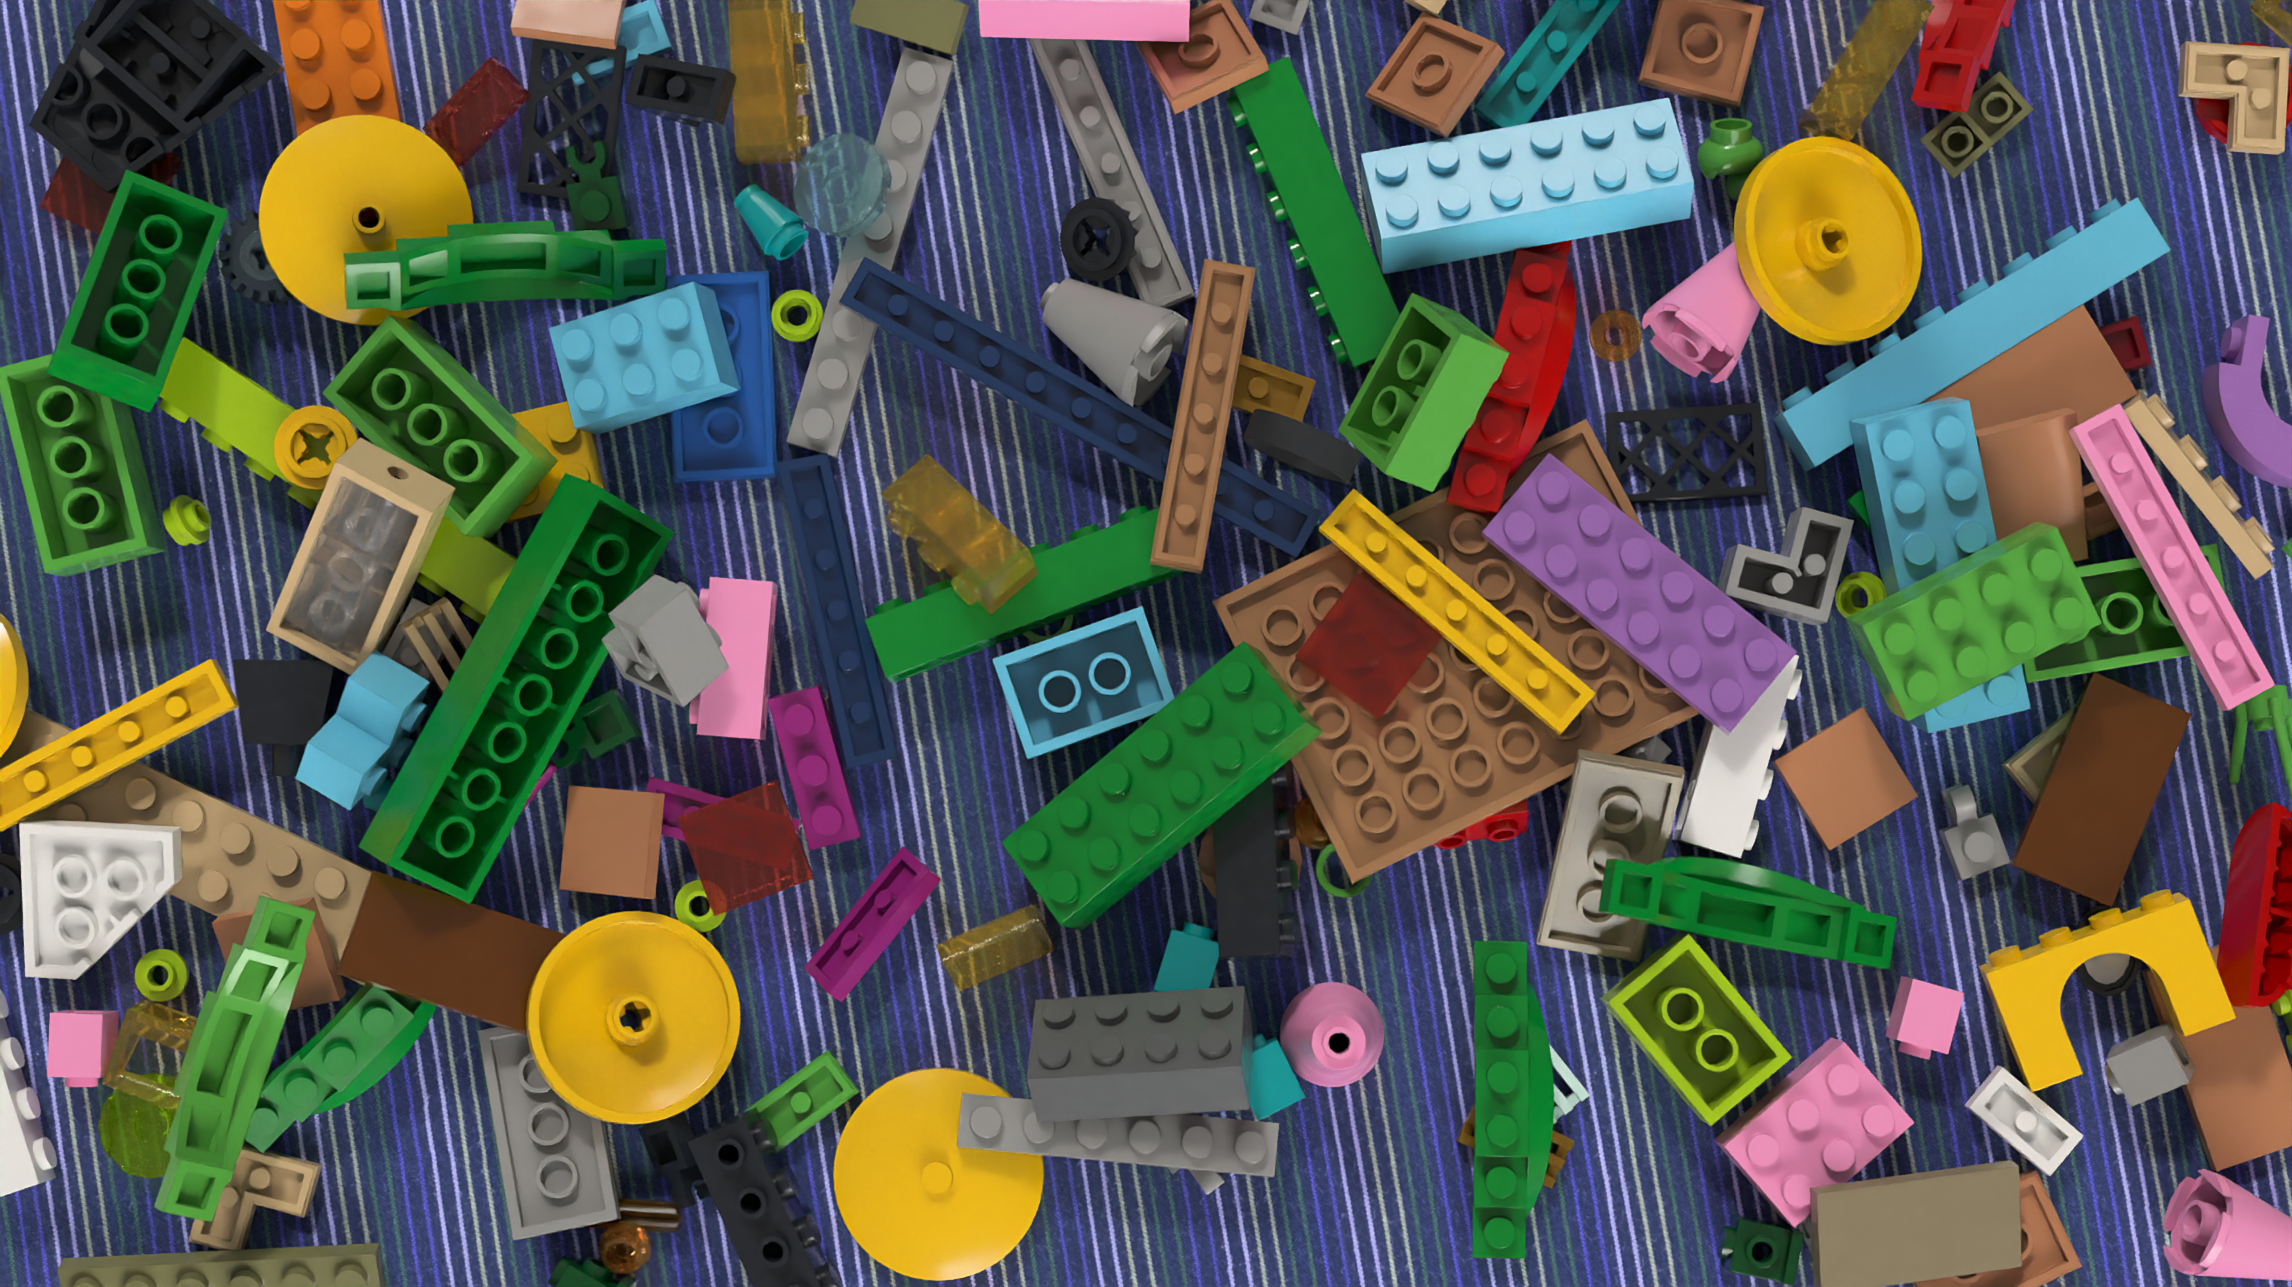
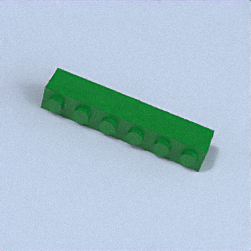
M1287 56L1268 64V71L1230 88L1231 97L1226 98L1225 103L1235 127L1238 128L1244 125L1252 144L1245 146V150L1255 174L1265 173L1272 189L1265 196L1275 221L1278 223L1285 220L1292 239L1286 241V246L1292 262L1297 270L1305 267L1313 286L1306 289L1310 304L1317 317L1326 315L1333 334L1326 336L1331 353L1338 365L1346 362L1350 374L1374 364L1400 314L1290 58Z
M1147 506L1130 509L1118 516L1119 523L1102 530L1099 529L1098 524L1080 528L1069 534L1071 541L1054 548H1051L1049 543L1038 544L1020 553L1022 560L1004 567H1002L1000 561L991 562L974 569L971 572L973 578L962 583L953 585L952 580H944L923 589L924 597L905 604L903 598H898L876 606L873 609L875 615L864 620L886 679L891 684L1018 637L1023 635L1022 633L1039 629L1063 620L1069 615H1076L1183 574L1182 570L1149 564L1159 508L1148 511Z

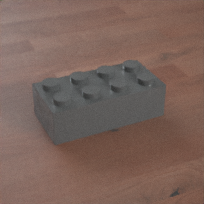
M1245 986L1035 1000L1027 1083L1038 1122L1250 1109L1253 1025Z

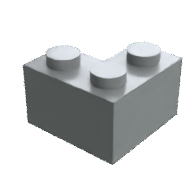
M1801 507L1790 513L1780 555L1742 544H1736L1727 548L1717 588L1743 607L1813 626L1827 623L1854 520Z
M655 574L608 614L615 628L601 639L623 678L682 707L688 704L729 668L726 659L719 649L722 646V640L717 632L703 620L697 609L701 605L700 600L688 585L683 582L676 584Z

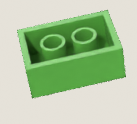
M1412 293L1338 431L1384 474L1433 492L1442 475L1448 470L1451 459L1466 431L1474 423L1477 411L1492 384L1499 378L1503 364L1510 353L1461 313Z

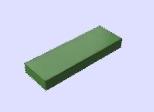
M828 1049L744 1112L757 1107L761 1118H767L771 1122L778 1139V1146L775 1147L778 1152L856 1095L860 1090L832 1051Z

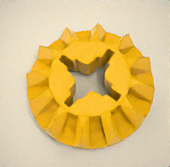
M307 406L291 413L279 426L274 439V457L282 474L295 485L305 489L324 490L335 462L359 438L351 421L340 412L326 406ZM305 431L307 434L320 440L325 439L327 436L331 437L329 439L330 443L325 447L329 454L328 458L332 461L330 464L317 457H313L309 461L305 460L307 458L306 454L311 450L310 445L307 443L308 439L303 434Z

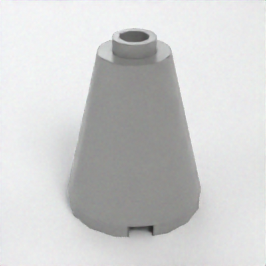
M1071 278L1063 280L1060 284L1057 282L1052 283L1045 291L1040 302V309L1043 310L1042 322L1122 401L1132 407L1133 404L1138 407L1144 405L1166 381L1171 373V370L1165 367L1172 351L1180 356L1189 332V320L1176 311Z

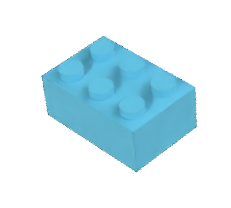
M694 281L549 328L574 428L599 435L741 390L715 292Z
M1142 606L992 659L1028 760L1150 718L1174 699Z

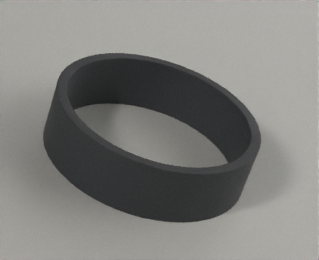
M1263 409L1254 410L1242 438L1246 444L1275 460L1313 476L1344 485L1349 484L1361 456L1357 449L1322 430L1293 418Z

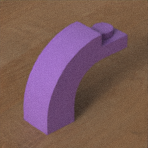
M2249 314L2233 321L2231 327H2227L2224 332L2220 352L2221 356L2226 358V362H2219L2203 369L2202 396L2204 408L2214 435L2236 463L2261 480L2292 489V426L2281 420L2271 410L2266 402L2261 386V369L2270 318Z

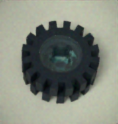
M253 210L244 213L246 220L243 222L235 219L230 224L235 229L231 236L226 233L223 234L221 242L226 244L225 251L219 250L218 258L225 264V267L220 269L223 277L230 280L231 283L229 285L245 298L266 307H271V304H275L278 307L289 306L288 301L291 299L299 302L281 284L271 269L265 253H262L264 250L259 233L258 213Z

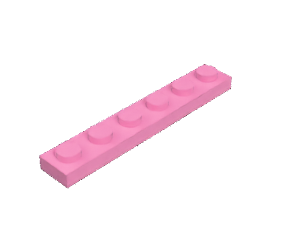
M2120 403L2068 430L2071 439L2221 711L2230 710L2275 686Z

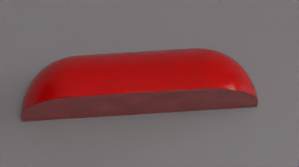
M2275 802L2260 807L2248 818L2236 839L2230 860L2216 968L2231 1006L2239 1008L2266 1007L2277 1001L2286 990L2292 989V821L2290 819L2292 812Z

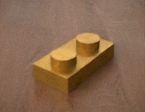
M1241 354L1231 408L1249 415H1253L1255 409H1263L1302 422L1316 380Z

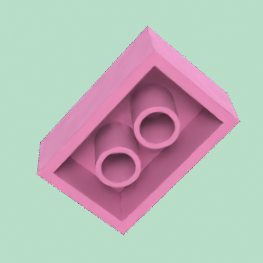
M1831 1037L1715 1138L1714 1141L1780 1218L1791 1226L1796 1227L1811 1214L1810 1188L1846 1183L1914 1124V1121L1844 1041Z

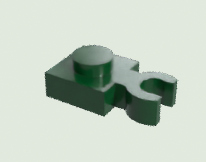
M594 142L596 157L591 164L582 162L578 146L567 147V162L571 169L579 174L580 179L579 183L566 185L575 231L605 229L609 231L630 227L620 175L605 178L604 168L609 161V150L605 142Z
M611 689L577 709L572 718L575 727L567 728L561 738L566 741L568 752L565 757L558 759L554 763L557 768L572 767L582 760L585 749H587L592 760L600 759L643 735L620 689Z

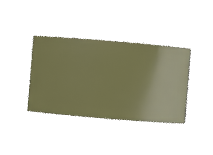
M856 0L849 23L955 56L970 6L955 0Z
M1999 71L1972 94L1967 113L1951 112L1919 141L1954 179L2034 109Z

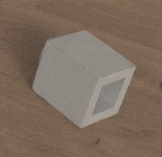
M2170 1021L2113 1045L2106 1058L2108 1065L2104 1066L2105 1075L2110 1086L2117 1095L2124 1093L2131 1107L2190 1083L2195 1070Z

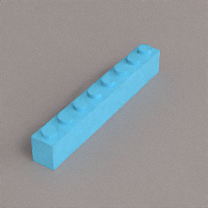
M2138 197L2124 206H2121L2116 198L2089 214L2094 224L2079 233L2076 232L2073 225L2045 241L2050 251L2033 260L2029 252H2026L2001 268L2006 277L1989 287L1985 279H1982L1957 294L1962 304L1945 314L1939 305L1913 321L1918 331L1902 341L1896 332L1869 348L1874 358L1861 366L1856 367L1852 359L1824 375L1829 385L1815 394H1812L1809 387L1806 386L1781 401L1780 403L1785 412L1772 420L1803 470L1806 472L1853 444L1849 421L1918 405L2169 252L2170 248Z

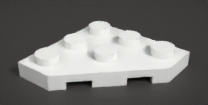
M27 819L20 823L25 977L76 980L85 974L182 879L181 827Z

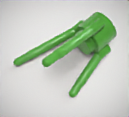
M2275 685L2250 698L2245 703L2234 707L2236 724L2230 761L2229 782L2233 785L2239 782L2248 722L2253 721L2254 731L2275 730L2285 779L2288 784L2290 798L2292 799V699L2288 698L2287 685Z

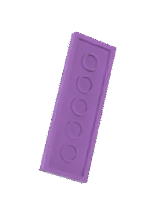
M1550 453L1546 455L1482 531L1481 536L1726 735L1732 732L1797 653L1796 650Z

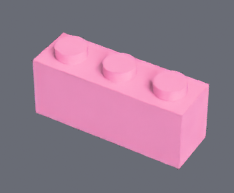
M710 577L709 589L701 588L699 595L701 605L698 611L703 620H706V623L721 638L722 646L719 649L726 659L729 668L690 701L689 720L690 724H697L698 735L766 740L778 585L776 583Z

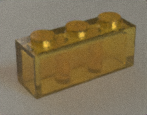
M728 0L731 72L737 75L732 93L736 156L742 165L804 162L803 146L812 145L810 116L801 115L800 95H809L807 64H798L797 44H806L804 12H796L792 0Z
M1873 0L1796 123L1818 137H1835L1849 142L1856 134L1935 6L1926 0Z
M929 454L925 455L880 493L889 511L884 518L890 528L904 541L909 537L914 539L920 545L917 548L918 553L931 569L937 573L942 569L948 572L954 578L951 580L953 588L969 605L977 601L990 614H993L1038 575L1029 549Z

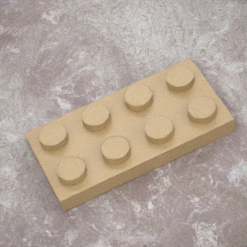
M2141 389L2137 390L2138 394L2123 402V410L2129 421L2256 580L2272 569L2273 563L2270 552L2275 548L2271 543V537L2254 516L2245 522L2237 512L2242 507L2239 503V497L2221 475L2212 480L2206 473L2204 468L2209 465L2206 461V455L2189 434L2180 439L2172 430L2171 426L2175 424L2173 420L2175 417L2156 393L2147 398Z

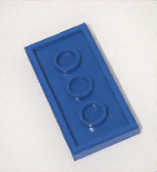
M753 271L666 276V290L693 281L714 290L741 389L671 411L674 483L776 479L773 466L779 462L770 272Z

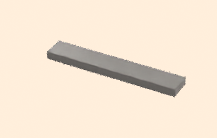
M1027 38L1095 197L1114 199L1115 203L1122 209L1131 212L1129 219L1132 226L1139 231L1135 237L1134 249L1138 254L1130 259L1126 269L1139 300L1170 309L1194 299V291L1085 39Z

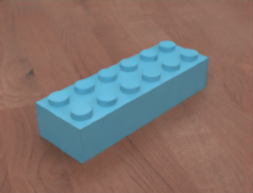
M1669 98L1361 154L1362 193L1382 275L1690 218L1694 179Z
M1947 397L1849 421L1881 580L1886 588L1887 597L1997 542L1969 400ZM2022 664L1910 720L1911 724L1927 733H1932L2031 709Z

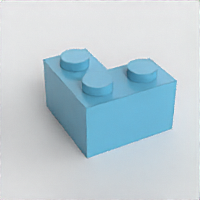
M375 650L349 676L336 714L307 743L296 779L348 810H351L365 794L373 797L384 783L388 769L392 765L400 768L414 747L415 742L409 737L420 725L428 710V706L422 702L430 682Z

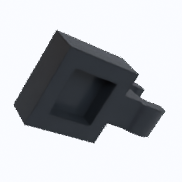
M685 1112L639 1128L657 1178L667 1175L671 1186L673 1202L679 1210L696 1204L691 1191L692 1185L696 1190L699 1200L711 1197L700 1170L695 1166L697 1163L687 1144L696 1134L690 1127Z

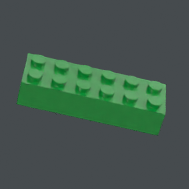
M1243 641L1001 843L1059 924L1082 931L1322 734L1323 730L1262 651Z

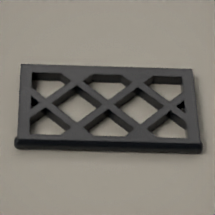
M533 38L517 192L568 199L566 187H560L559 185L564 181L567 184L578 183L572 176L576 172L571 167L566 168L549 146V143L572 127L590 150L580 158L585 164L589 163L596 157L594 141L579 123V120L601 103L608 111L606 138L603 141L609 150V161L604 168L605 178L613 176L627 47L619 45L615 50ZM545 48L561 50L572 64L550 83L542 74ZM574 52L585 53V55L578 59ZM598 55L614 58L612 84L604 90L600 88L584 67ZM578 72L595 94V97L573 114L556 93L555 89ZM548 96L566 120L542 137L536 129L538 105L543 98ZM541 150L560 173L547 185L530 182L533 156Z
M1760 402L1604 413L1607 459L1620 484L1621 475L1631 464L1654 483L1647 493L1626 494L1631 505L1767 496L1769 493L1766 483ZM1749 415L1750 434L1741 444H1738L1717 425L1724 416ZM1695 418L1705 427L1685 448L1663 429L1669 420ZM1642 422L1650 431L1631 452L1618 441L1617 423ZM1710 432L1733 451L1716 473H1713L1692 454ZM1656 435L1679 454V457L1661 477L1638 458L1640 453ZM1750 445L1752 448V455L1748 451H1746V449ZM1619 454L1625 458L1621 465L1619 463ZM1740 457L1753 468L1754 486L1730 487L1721 478ZM1685 460L1709 480L1702 489L1681 491L1673 489L1667 481Z

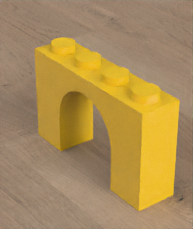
M2170 889L2156 891L2142 897L2139 900L2140 907L2121 913L2119 908L2099 912L2089 918L2091 924L2073 932L2070 931L2069 927L2048 931L2038 937L2040 944L2021 951L2018 945L2002 948L1988 956L1989 963L1978 966L2022 1079L2032 1092L2083 1074L2061 1018L2060 1000L2064 985L2072 972L2083 962L2095 956L2120 953L2131 955L2144 961L2156 980L2174 1028L2184 1036L2236 1018L2189 898L2179 892L2172 894Z

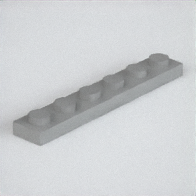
M962 1093L957 1147L1274 1177L1279 1123L1187 1114L1038 1122L1031 1099Z

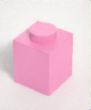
M1901 976L1885 1037L1901 1041L1898 1049L1899 1052L1927 1060L1930 1059L1932 1050L1948 1054L1964 993Z
M63 1010L50 1013L47 1077H65V1086L96 1087L98 1086V1078L116 1074L119 1011Z

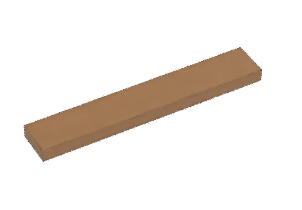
M1204 259L1150 565L1199 574L1202 572L1256 268Z

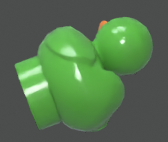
M1725 118L1711 122L1710 137L1702 142L1697 153L1699 168L1706 178L1714 179L1717 174L1729 175L1725 183L1726 192L1736 202H1738L1745 181L1764 157L1762 144L1756 137L1752 136V123L1739 118Z

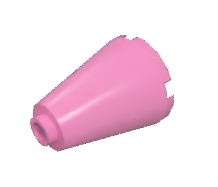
M1735 242L1728 245L1654 303L1646 311L1642 320L1643 329L1645 330L1650 324L1655 333L1650 341L1651 344L1668 362L1695 378L1701 371L1713 374L1714 376L1709 382L1714 383L1727 380L1735 369L1761 309L1741 272Z
M1339 982L1311 985L1296 995L1283 1013L1280 1025V1044L1290 1067L1305 1080L1319 1086L1340 1087L1359 1080L1373 1068L1381 1054L1384 1043L1383 1022L1375 1004L1359 989ZM1341 1032L1346 1034V1040L1341 1047L1332 1050L1329 1048V1039L1334 1033Z
M2201 1169L2198 1170L2201 1174L2198 1178L2186 1177L2180 1182L2170 1199L2163 1224L2164 1230L2171 1231V1247L2163 1245L2164 1255L2173 1269L2194 1276L2292 1281L2291 1217L2217 1172Z

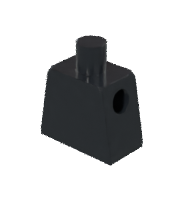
M234 659L233 667L245 743L272 745L271 776H296L304 755V745H307L316 733L336 714L346 672L321 660Z

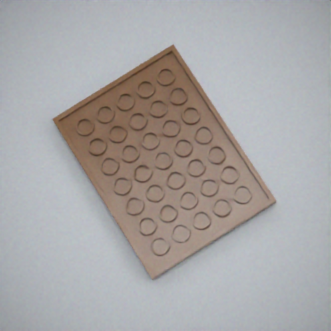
M1587 419L1534 444L1520 468L1506 483L1499 508L1500 511L1546 455L1550 453L1643 528ZM1449 486L1387 517L1596 693L1560 736L1334 543L1212 601L1233 647L1235 648L1245 641L1262 651L1323 730L1322 734L1290 760L1351 884L1572 777L1578 749L1617 755L1700 714L1481 536L1482 531L1492 521L1494 516L1445 503Z

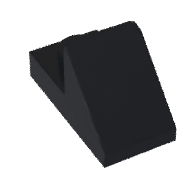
M639 53L625 103L631 107L690 127L698 128L701 122L724 126L737 75L727 69Z

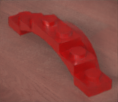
M2016 0L1931 1L1918 57L1920 70L1911 98L1918 107L1967 113L1979 69L1988 70L1999 28H2008Z
M1572 240L1514 250L1510 274L1493 340L1510 354L1503 364L1499 378L1492 384L1477 411L1474 423L1465 433L1445 503L1495 517L1500 508L1506 483L1513 477L1530 453L1551 413L1566 372L1575 331V284L1567 262Z

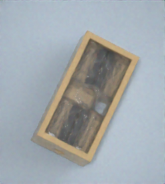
M359 438L335 462L266 631L350 675L375 650L383 653L456 488L376 445Z

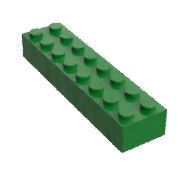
M568 473L564 474L358 846L359 848L388 866L471 904L609 653L601 640L615 628L608 614L649 580L674 531L598 485Z

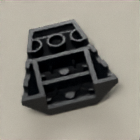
M96 0L86 21H80L72 37L75 43L65 63H59L29 126L102 189L111 194L118 189L126 169L137 174L141 173L285 68L209 0Z

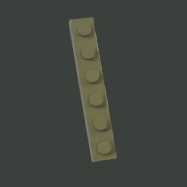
M380 1243L63 1258L58 1268L61 1287H386Z

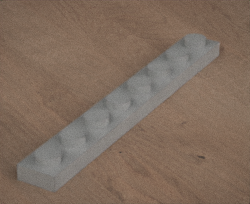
M903 48L786 442L789 445L820 454L828 453V456L837 459L839 457L877 329V325L839 305V301L864 257L892 272L894 271L955 66L954 61L910 48Z

